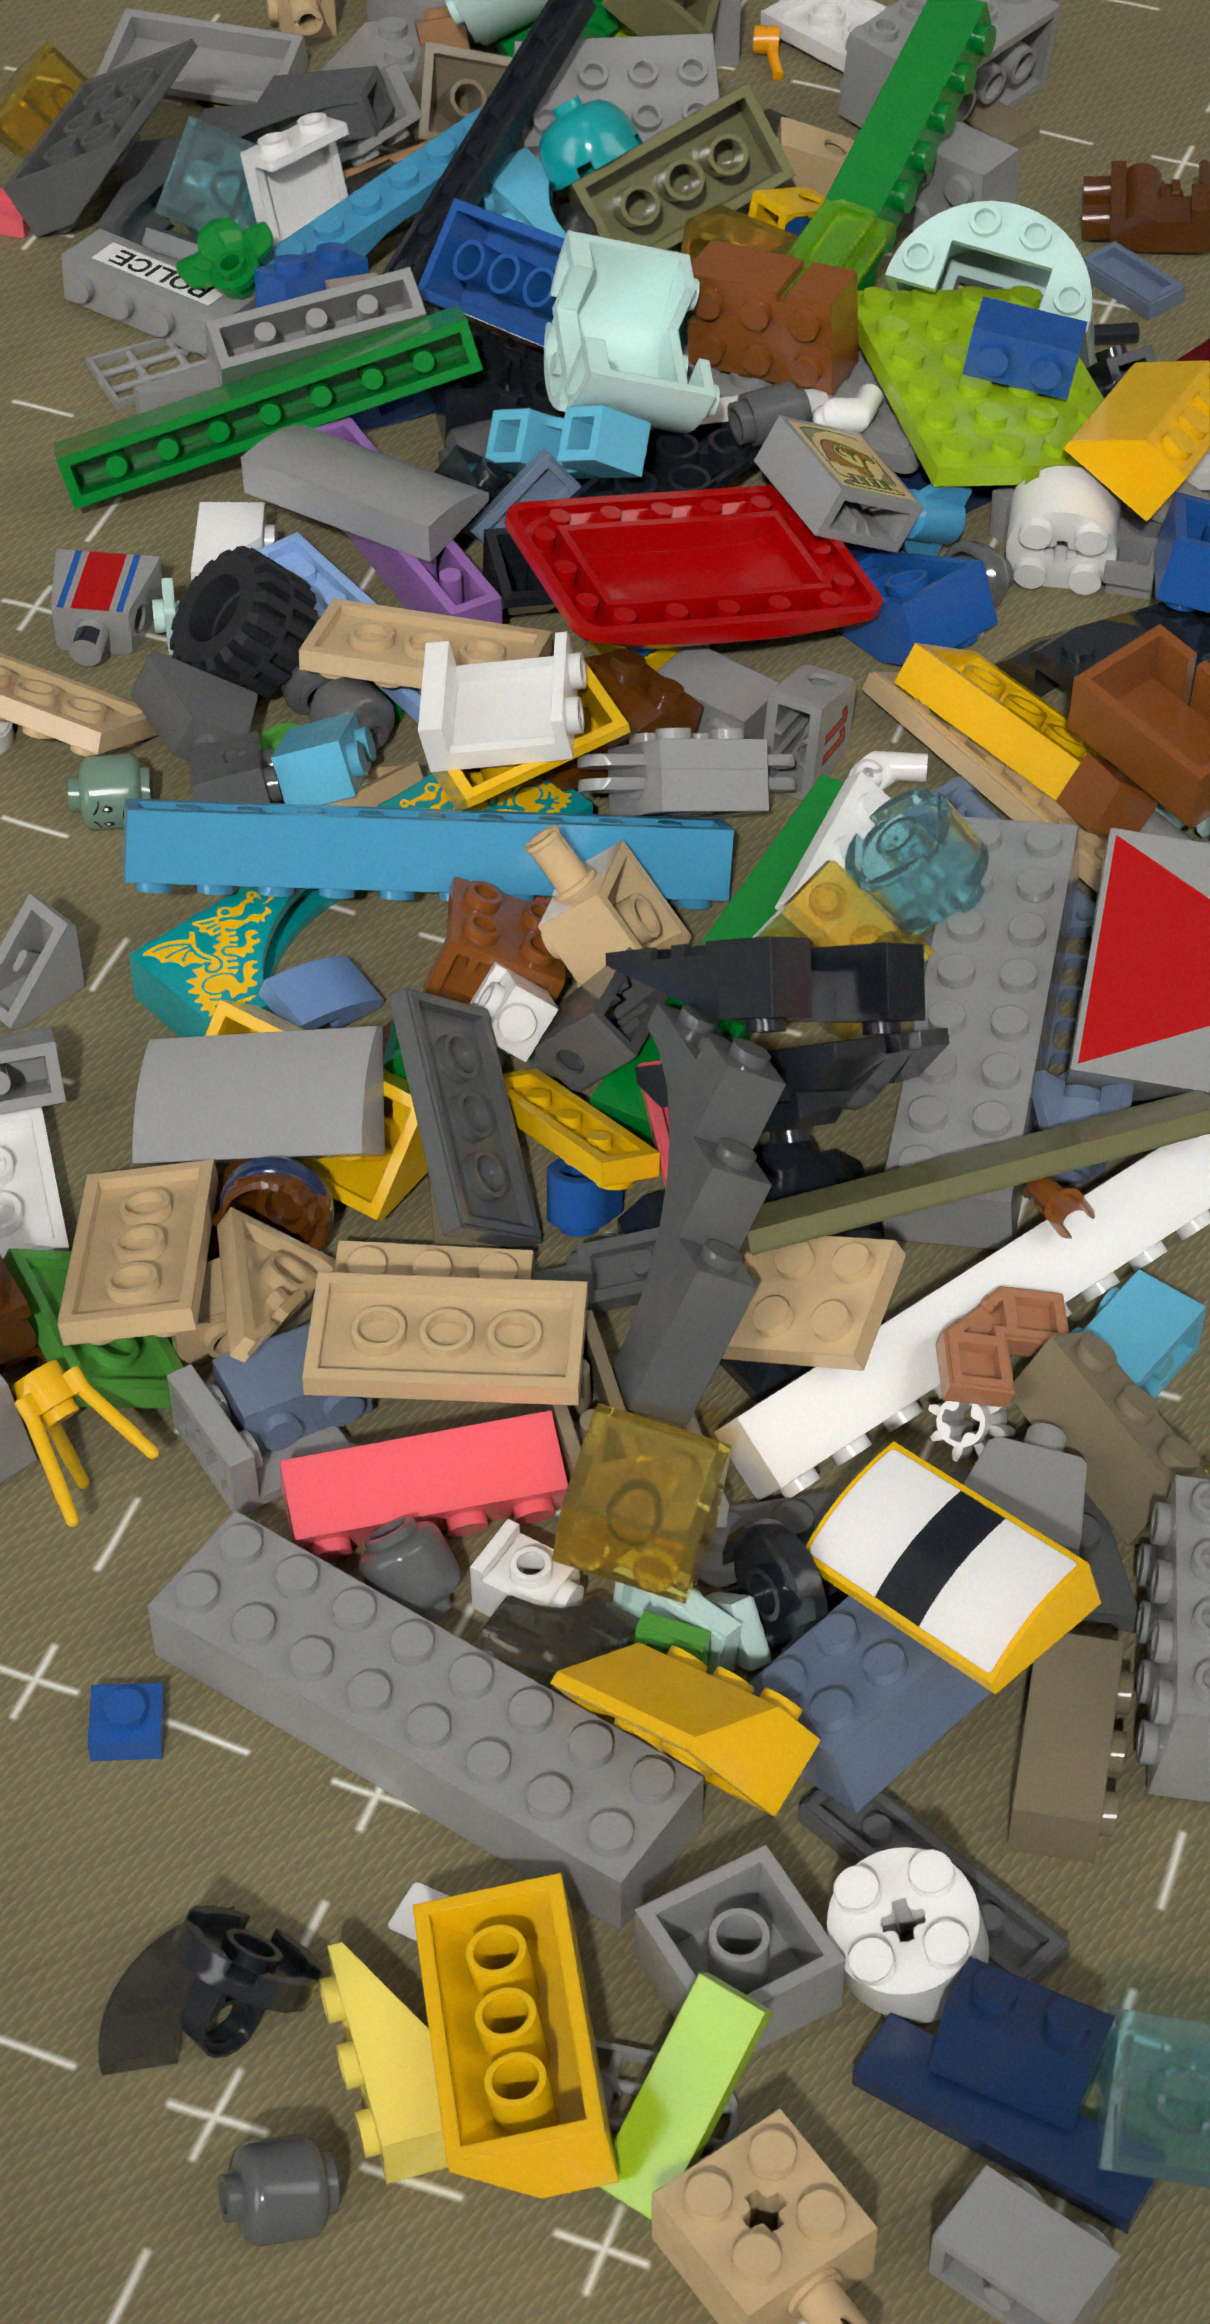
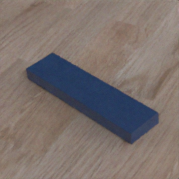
M890 2012L853 2070L852 2085L1126 2234L1129 2233L1161 2177L1166 2159L1080 2114L1074 2130L1071 2132L927 2071L936 2036Z

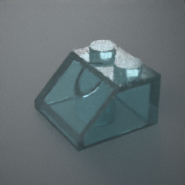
M189 116L155 213L184 232L198 236L200 229L209 220L214 218H230L239 225L242 231L256 224L257 221L240 156L241 152L256 144Z
M1108 2005L1107 2013L1115 2016L1097 2076V2168L1210 2188V2022Z

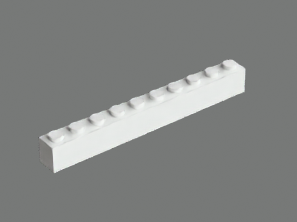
M1210 1134L1159 1147L1084 1195L1094 1209L1095 1219L1090 1218L1081 1210L1070 1213L1065 1218L1063 1225L1071 1234L1072 1239L1059 1236L1049 1221L1045 1220L882 1324L864 1371L815 1367L716 1430L714 1434L756 1500L759 1501L777 1490H780L784 1498L793 1497L820 1479L814 1469V1466L832 1456L837 1466L856 1456L872 1445L865 1434L882 1422L888 1432L908 1422L923 1412L917 1399L932 1389L938 1398L942 1399L936 1354V1344L942 1332L956 1320L965 1318L982 1303L983 1299L999 1286L1062 1293L1066 1316L1068 1317L1072 1312L1066 1305V1302L1079 1293L1082 1294L1087 1303L1120 1283L1114 1271L1125 1263L1129 1262L1133 1270L1137 1271L1166 1253L1168 1250L1161 1240L1174 1231L1183 1241L1210 1224V1212L1208 1210L1210 1209Z

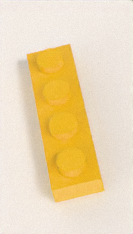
M532 1068L503 1074L515 1126L531 1136L535 1142L545 1146L559 1156L567 1165L574 1167L591 1179L598 1187L606 1190H624L632 1187L634 1181L659 1177V1151L539 1069Z

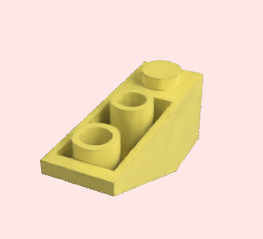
M342 1942L327 1946L331 1976L319 1979V1989L328 2024L342 2021L347 2042L336 2044L346 2090L360 2087L366 2109L354 2112L364 2158L379 2155L386 2184L448 2168L429 2029Z

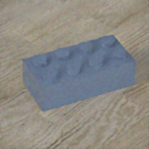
M850 1596L749 1682L755 1688L753 1695L759 1697L766 1687L786 1697L803 1710L797 1721L821 1741L800 1776L854 1813H858L991 1693V1691Z

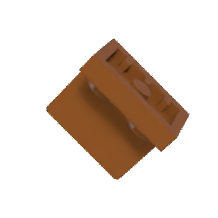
M454 877L449 887L446 939L423 984V992L469 1004L496 961L547 990L553 1001L556 1002L565 984L566 965L561 959H556L549 953L543 943L541 931L538 928L548 905L538 901L526 902L504 894L495 886L484 881L476 880L471 882L460 877Z

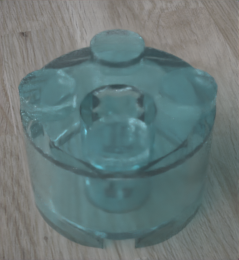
M916 788L891 798L869 817L875 826L868 832L865 838L862 839L856 833L848 846L845 855L847 875L889 922L906 937L920 935L928 927L943 921L954 912L965 913L970 911L984 896L985 888L981 882L989 864L988 847L947 798L939 792L938 796H935L927 788Z

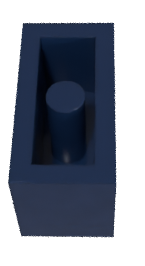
M970 1956L944 2006L927 2071L1073 2132L1096 2081L1115 2016Z

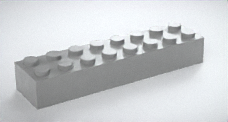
M957 817L924 978L926 1021H915L913 1031L948 1027L950 1044L919 1077L903 1081L885 1172L1034 1133L1036 1113L1032 1101L1034 1074L1036 1071L1045 1070L1079 878L1078 825ZM1025 1183L884 1220L885 1239L1000 1250L1015 1240L1023 1196L1020 1189L1024 1187Z
M236 1510L147 1605L155 1655L532 1879L561 1873L568 1900L620 1931L634 1915L635 1909L641 1906L703 1825V1776Z

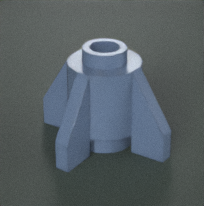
M1046 1070L1036 1071L1034 1074L1032 1101L1036 1113L1034 1133L1131 1108L1134 1085L1127 1082L1106 1085L1100 1090L1087 1085H1065V1081ZM1110 1161L1053 1175V1177L1058 1181L1069 1184L1086 1183L1090 1177L1098 1176L1104 1172V1168Z

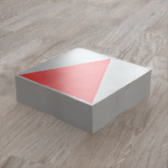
M1110 828L1104 854L1091 931L1092 941L1084 988L1079 1003L1066 1085L1080 1084L1101 1090L1106 1085L1127 1082L1134 1085L1132 1100L1147 1103L1196 1090L1210 1095V844Z

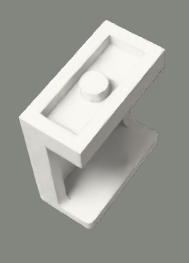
M325 113L306 114L297 120V125L283 132L266 134L258 139L257 145L240 153L257 223L265 221L270 227L274 237L272 247L348 197L336 140L349 134L346 122L327 117Z
M568 631L555 632L554 656L457 666L449 641L425 644L418 734L430 772L573 759L574 735L584 732L583 706L581 698L577 697V689L586 688L587 677L583 653H573Z

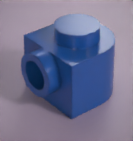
M560 1157L547 1167L546 1217L548 1222L559 1227L563 1234L573 1237L592 1235L597 1232L599 1227L606 1225L622 1213L623 1190H606L598 1187L595 1182L574 1167L567 1165Z

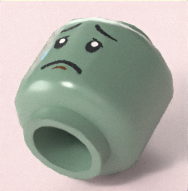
M122 753L87 756L80 764L79 777H68L70 812H82L85 825L93 831L124 829L125 798L153 799L150 767H141L139 759L134 754Z

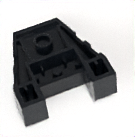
M767 936L705 941V945L691 947V944L671 945V949L657 950V948H644L605 953L606 966L685 1004H689L719 1020H746V1033L786 1032V1021L862 1023V1035L900 1034V1022L926 1021L924 944L886 942L811 948L810 938Z

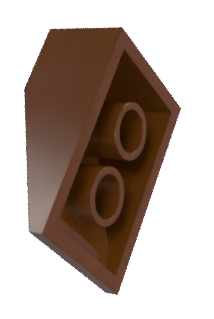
M620 648L613 650L611 653L584 658L628 722L631 732L583 755L608 754V748L629 745L630 734L655 733V729L691 728V734L695 733L704 705L684 692V687L679 682L662 676L647 665L642 655L629 649ZM574 758L540 775L561 791L578 788V780L607 778L608 770L578 769L577 758Z

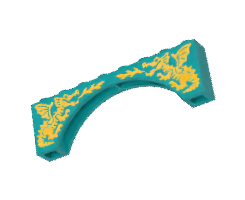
M433 774L425 776L421 781L377 806L456 810ZM538 775L479 804L462 810L593 814V803L576 790L561 791L543 776ZM241 886L237 891L205 910L194 914L185 922L158 938L145 943L141 948L129 954L135 998L179 1037L205 1036L219 1000L257 1005L269 1011V1007L258 995L264 980L274 976L283 955L305 927L341 899L322 897L318 895L319 889L295 888L293 896L271 897L259 894L258 887Z

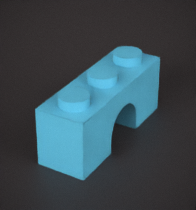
M605 405L566 407L565 418L550 416L530 408L494 410L485 458L494 461L503 470L517 475L544 448L574 479L592 478L594 476L598 478L642 477L651 423Z

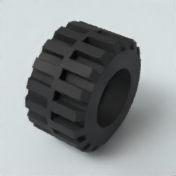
M237 546L233 551L227 549L220 553L215 561L211 559L203 567L200 574L195 576L189 584L185 595L182 596L177 606V614L173 618L171 626L173 634L170 638V650L174 651L172 658L258 693L257 703L262 696L267 698L275 693L277 687L280 684L284 685L291 677L295 667L299 666V649L317 621V611L314 609L317 603L315 593L310 591L311 586L307 581L252 547L249 549L246 546Z

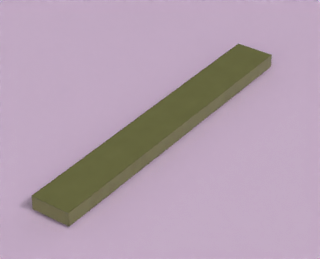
M1196 1090L764 1203L741 1248L752 1255L1204 1136L1210 1134V1095Z

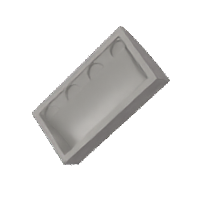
M125 8L96 76L193 39L198 47L166 95L229 105H246L257 103L273 76L305 73L309 62L303 35Z
M294 425L276 431L261 440L241 457L244 493L430 563L489 502V492L306 425Z
M365 1026L149 1039L136 1093L132 1164L161 1166L214 1159V1163L248 1162L252 1159L268 1156L286 1157L294 1160L385 1156L383 1027Z

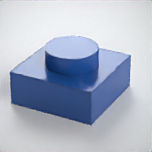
M163 1682L91 1685L88 1750L91 1761L163 1759L166 1699Z

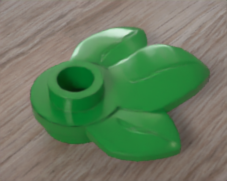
M220 217L211 219L199 231L197 238L199 251L179 260L176 263V270L180 278L194 289L214 287L218 292L230 299L247 297L255 291L254 269L261 267V260L272 249L274 241L272 231L265 221L256 223L242 231L239 225L230 218Z

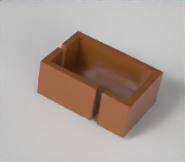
M711 240L692 262L693 276L699 280L700 289L695 308L692 311L687 310L686 312L693 315L687 322L689 363L697 364L699 358L710 361V367L713 369L774 383L790 380L796 388H811L826 392L832 396L858 364L857 271L812 262L787 293L786 297H782L784 292L804 269L803 259Z
M1159 624L1074 677L1067 727L1192 829L1210 817V663L1205 660L1197 665L1191 703L1188 706L1197 653Z

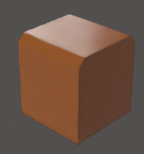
M1089 752L1056 799V802L1086 831L1106 839L1109 837L1110 828L1140 832L1158 806L1157 800L1112 763Z

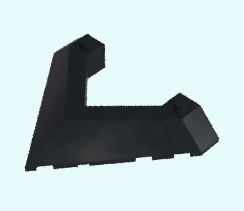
M471 330L483 370L433 387L436 419L445 448L446 437L452 428L492 419L494 410L530 408L550 416L565 418V412L555 409L547 394L544 375V352L526 346L520 353L498 345L499 336L483 330ZM729 422L700 424L696 429L687 434L652 429L649 432L642 477L598 478L594 476L592 478L575 479L584 485L570 498L722 488L756 464L754 459L762 445L753 447L752 443L739 445L731 432ZM484 529L482 575L502 597V616H519L529 613L547 612L555 607V604L507 529Z

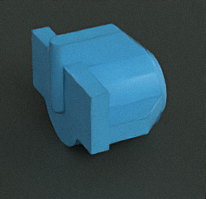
M931 483L921 490L909 489L924 508L902 544L903 549L907 553L937 556L943 544H952L960 537L966 520L964 506L972 493L969 486L933 487Z

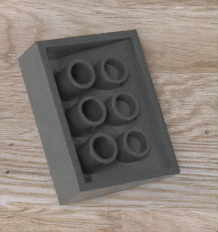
M193 39L81 83L3 187L36 237L53 231H57L58 234H64L75 228L82 221L81 212L87 204L94 201L102 193L100 186L107 177L117 171L121 164L120 158L125 151L132 148L134 143L140 140L139 132L198 46Z

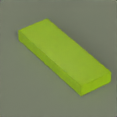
M709 1972L699 1973L613 2142L619 2182L598 2187L652 2220V2193L697 2164L774 2011Z

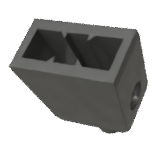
M605 966L558 1005L559 1010L529 1057L531 1067L539 1069L554 1080L559 1077L571 1090L578 1092L637 1056L650 1033L647 1023L657 1003L665 1005L669 996ZM614 1007L615 1015L609 1021L604 1015L607 1010Z

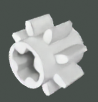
M953 1401L931 1404L928 1410L937 1415L938 1430L930 1438L932 1441L945 1440L948 1444L954 1446L952 1450L953 1461L967 1460L972 1454L973 1447L977 1455L980 1456L990 1439L998 1436H1015L1016 1431L1011 1426L1006 1425V1410L1014 1402L1011 1401L1008 1408ZM966 1409H971V1417L980 1422L978 1431L972 1432L973 1423L964 1419Z

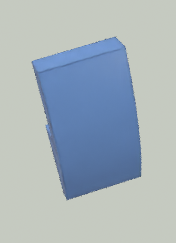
M348 956L322 958L280 972L265 979L258 993L275 1015L305 1030H314L327 1023H330L333 1028H341L381 1008L384 999Z

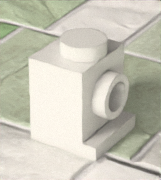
M496 961L469 1003L470 1005L486 1008L488 1011L496 1046L524 1062H527L559 1010L547 990Z
M510 1519L506 1520L470 1566L472 1608L544 1644L559 1622L567 1624L572 1620L584 1596V1587L580 1585L579 1562L520 1533V1524Z

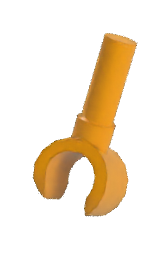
M755 25L753 54L767 55L772 78L775 81H779L784 77L779 58L780 27Z

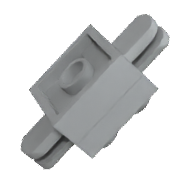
M691 728L655 729V733L630 734L629 745L608 748V754H587L577 757L578 769L608 770L607 778L578 780V792L609 793L610 815L716 819L769 811V793L796 790L795 778L768 777V770L795 767V755L767 754V739H744L743 728L710 729L708 733L691 734Z

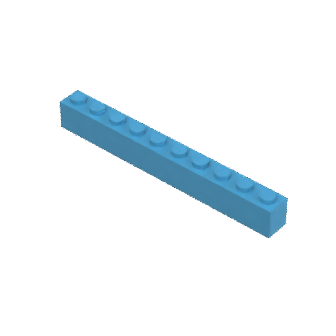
M125 798L122 871L125 883H136V890L145 893H168L172 891L173 884L197 885V892L208 895H229L233 893L234 886L258 887L259 894L271 897L293 896L295 888L319 889L318 895L333 899L353 898L355 890L379 891L380 898L388 900L406 901L414 899L415 892H439V899L448 901L449 887L453 878L460 877L471 882L476 880L487 882L504 894L530 902L534 901L535 895L552 896L555 888L524 847L527 846L526 843L538 832L555 824L559 827L560 833L582 863L624 840L665 899H674L675 905L681 908L708 909L711 907V901H729L734 830L723 819Z

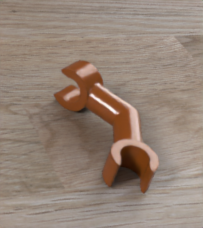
M1050 1176L1027 1182L1020 1189L1024 1198H1028L1036 1206L1043 1219L1048 1220L1062 1238L1072 1239L1071 1234L1063 1225L1065 1218L1070 1213L1081 1210L1090 1218L1095 1219L1094 1209L1079 1190L1075 1188L1063 1189Z

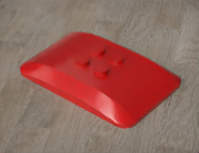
M774 485L523 501L508 507L504 523L507 531L569 628L581 638L596 643L629 648L653 649L784 638L873 620L879 616L883 599L880 592L841 540L815 536Z

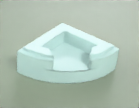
M714 1592L705 1596V1599L742 1623L736 1664L745 1670L753 1671L771 1663L770 1650L754 1598L750 1595Z

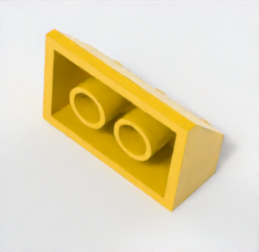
M586 662V688L577 689V697L581 698L583 706L584 732L574 735L573 759L631 732L628 722ZM572 759L432 773L454 808L462 810L479 804Z
M636 1643L558 1670L550 1684L580 1707L703 1776L705 1783L774 1817L821 1741L797 1721L803 1710L786 1697L766 1687L760 1696L757 1697L753 1695L755 1688L720 1666H717L711 1676L706 1673L709 1669L707 1665L674 1645L671 1646L667 1654H663L642 1643Z

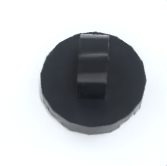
M759 1519L737 1528L727 1537L722 1552V1564L726 1565L734 1562L737 1585L726 1589L727 1593L750 1595L754 1598L769 1650L776 1649L780 1653H784L828 1614L826 1598L839 1592L840 1589L819 1575L810 1553L793 1531L777 1520Z
M201 1905L193 1906L189 1910L184 1922L178 1926L172 1939L174 1953L183 1965L197 1976L181 2013V2028L207 2056L223 2058L237 2052L249 2041L265 2009L282 2013L302 2012L311 2005L318 1991L317 1986L323 1969L312 1952L286 1932L276 1928L271 1940H268L255 1932L245 1929L251 1915L220 1906ZM233 2005L227 2018L217 2028L207 2031L208 2025L214 2016L223 2008Z

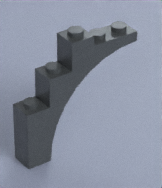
M378 66L273 76L256 104L205 108L186 137L136 141L117 169L122 187L97 223V230L102 229L142 245L146 227L166 229L175 219L202 199L234 180L241 178L245 175L240 156L241 152L257 145L258 139L266 134L283 132L297 125V120L306 114L320 112L325 113L327 117L346 122L349 134L336 140V143L372 136L376 137L393 110V105Z
M657 1003L647 1023V1027L659 1050L667 1084L670 1123L668 1174L660 1227L648 1276L631 1327L612 1370L620 1394L628 1409L688 1425L758 1288L742 1264V1256L738 1251L772 1186L755 1161L757 1156L753 1149L786 1084L770 1063L771 1056L765 1049L741 1038H736L731 1043L718 1028L719 1021L717 1018L689 1004L683 1005L682 1009L679 1010Z

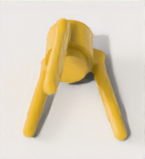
M54 1359L33 1370L10 1387L17 1400L13 1404L27 1425L57 1504L69 1527H76L79 1524V1516L46 1431L77 1486L81 1489L87 1488L90 1484L89 1478L61 1425L63 1421L80 1410L74 1400L77 1395L84 1399L149 1459H156L159 1455L158 1448L89 1384L78 1365L64 1372L57 1359Z

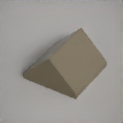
M432 42L423 43L410 85V89L423 114L422 118L411 124L415 141L425 142L433 139L478 108H483L513 57Z

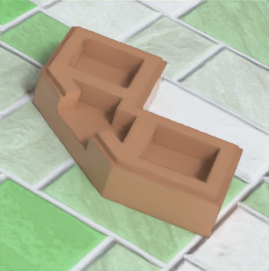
M999 1286L986 1296L982 1303L965 1318H959L946 1328L936 1344L942 1400L1008 1408L1015 1395L1010 1355L1035 1357L1051 1336L1069 1334L1063 1294Z

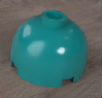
M577 95L552 109L556 120L543 130L539 142L540 161L547 178L550 180V184L556 192L581 179L580 177L599 169L625 154L643 141L631 119L616 104L603 99H596L583 104Z

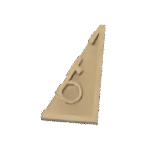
M230 1207L217 1225L229 1352L231 1357L245 1363L315 1293L317 1273L333 1272L336 1259Z

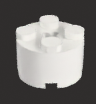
M1075 466L1048 467L1039 471V478L1025 484L1024 479L1015 488L1010 506L1006 558L1012 565L1015 582L1021 587L1027 589H1035L1040 586L1067 588L1080 595H1089L1095 593L1101 587L1106 560L1116 561L1121 513L1120 499L1101 484L1102 482L1087 469Z
M909 1847L877 1852L863 1859L855 1866L845 1869L837 1877L834 1884V1893L828 1908L827 1932L845 1959L844 1979L851 1993L863 2004L883 2014L885 2018L891 2012L911 2024H923L941 2019L944 2006L969 1957L971 1956L985 1963H988L989 1959L988 1934L975 1893L967 1878L944 1853L934 1849L923 1850ZM914 1929L915 1939L908 1942H900L903 1932Z

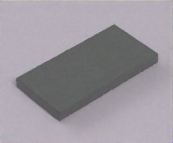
M403 988L388 996L443 1236L519 1250H527L542 1243V1235L488 1011L486 1008L409 988Z

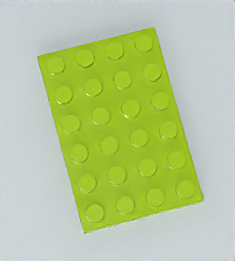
M1019 285L1011 289H984L978 286H967L957 290H936V293L918 287L913 290L899 291L886 290L880 287H868L864 290H857L858 344L933 487L1018 485L1024 479L1025 484L1039 478V471L1048 467L1075 466L1086 469L1063 449L1104 400L1080 357L1067 400L962 374L973 326L983 296L1039 310L1043 299L1039 289Z

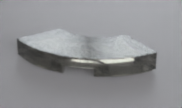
M507 1595L483 1626L475 1647L512 1663L534 1669L557 1672L558 1670L633 1645L635 1643L636 1626L640 1618L598 1596H592L581 1605L558 1608L536 1605L518 1597Z
M178 1926L151 1943L130 1964L112 1991L104 2011L99 2033L98 2058L101 2076L178 2063L180 2037L183 2033L180 2017L184 2004L197 1979V1976L183 1965L173 1951L172 1939Z

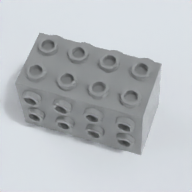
M899 0L895 4L887 6L881 13L864 24L856 26L849 33L845 44L847 54L844 75L839 86L841 91L839 115L862 128L927 0ZM978 0L987 2L991 23L996 28V42L992 53L989 56H984L977 70L976 82L972 92L964 96L958 107L956 121L967 125L963 121L972 111L976 99L984 104H989L997 99L1013 109L1046 86L1061 5L1052 0Z
M713 34L578 39L517 139L516 150L527 148L540 160L539 142L543 130L556 120L552 109L577 95L583 104L596 99H603L616 104L631 119L642 141L649 139L719 98ZM515 41L514 55L523 41ZM552 187L553 201L558 198H568L563 188L555 192Z
M1175 1475L1166 1503L1156 1502L1154 1505L1150 1525L1151 1544L1142 1543L1140 1545L1136 1564V1584L1147 1586V1601H1141L1136 1622V1642L1147 1644V1660H1141L1136 1681L1137 1703L1147 1704V1720H1142L1138 1729L1136 1761L1138 1764L1147 1765V1794L1210 1802V1480Z

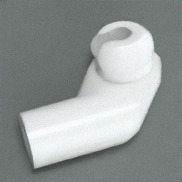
M865 384L859 388L854 398L835 397L826 400L824 405H820L814 410L812 421L813 423L861 433L868 428L883 401V393L879 387L873 384Z
M872 751L853 766L849 777L862 771L882 791L896 781L926 782L928 754Z

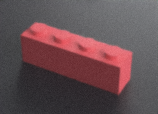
M552 1410L280 1461V1483L292 1543L325 1562H332L350 1556L352 1554V1547L363 1546L365 1538L373 1531L405 1515H413L416 1522H433L439 1527L440 1531L447 1530L448 1535L451 1537H462L479 1533L488 1528L489 1521L515 1517V1522L518 1524L544 1521L556 1514L555 1509L565 1506L569 1490Z

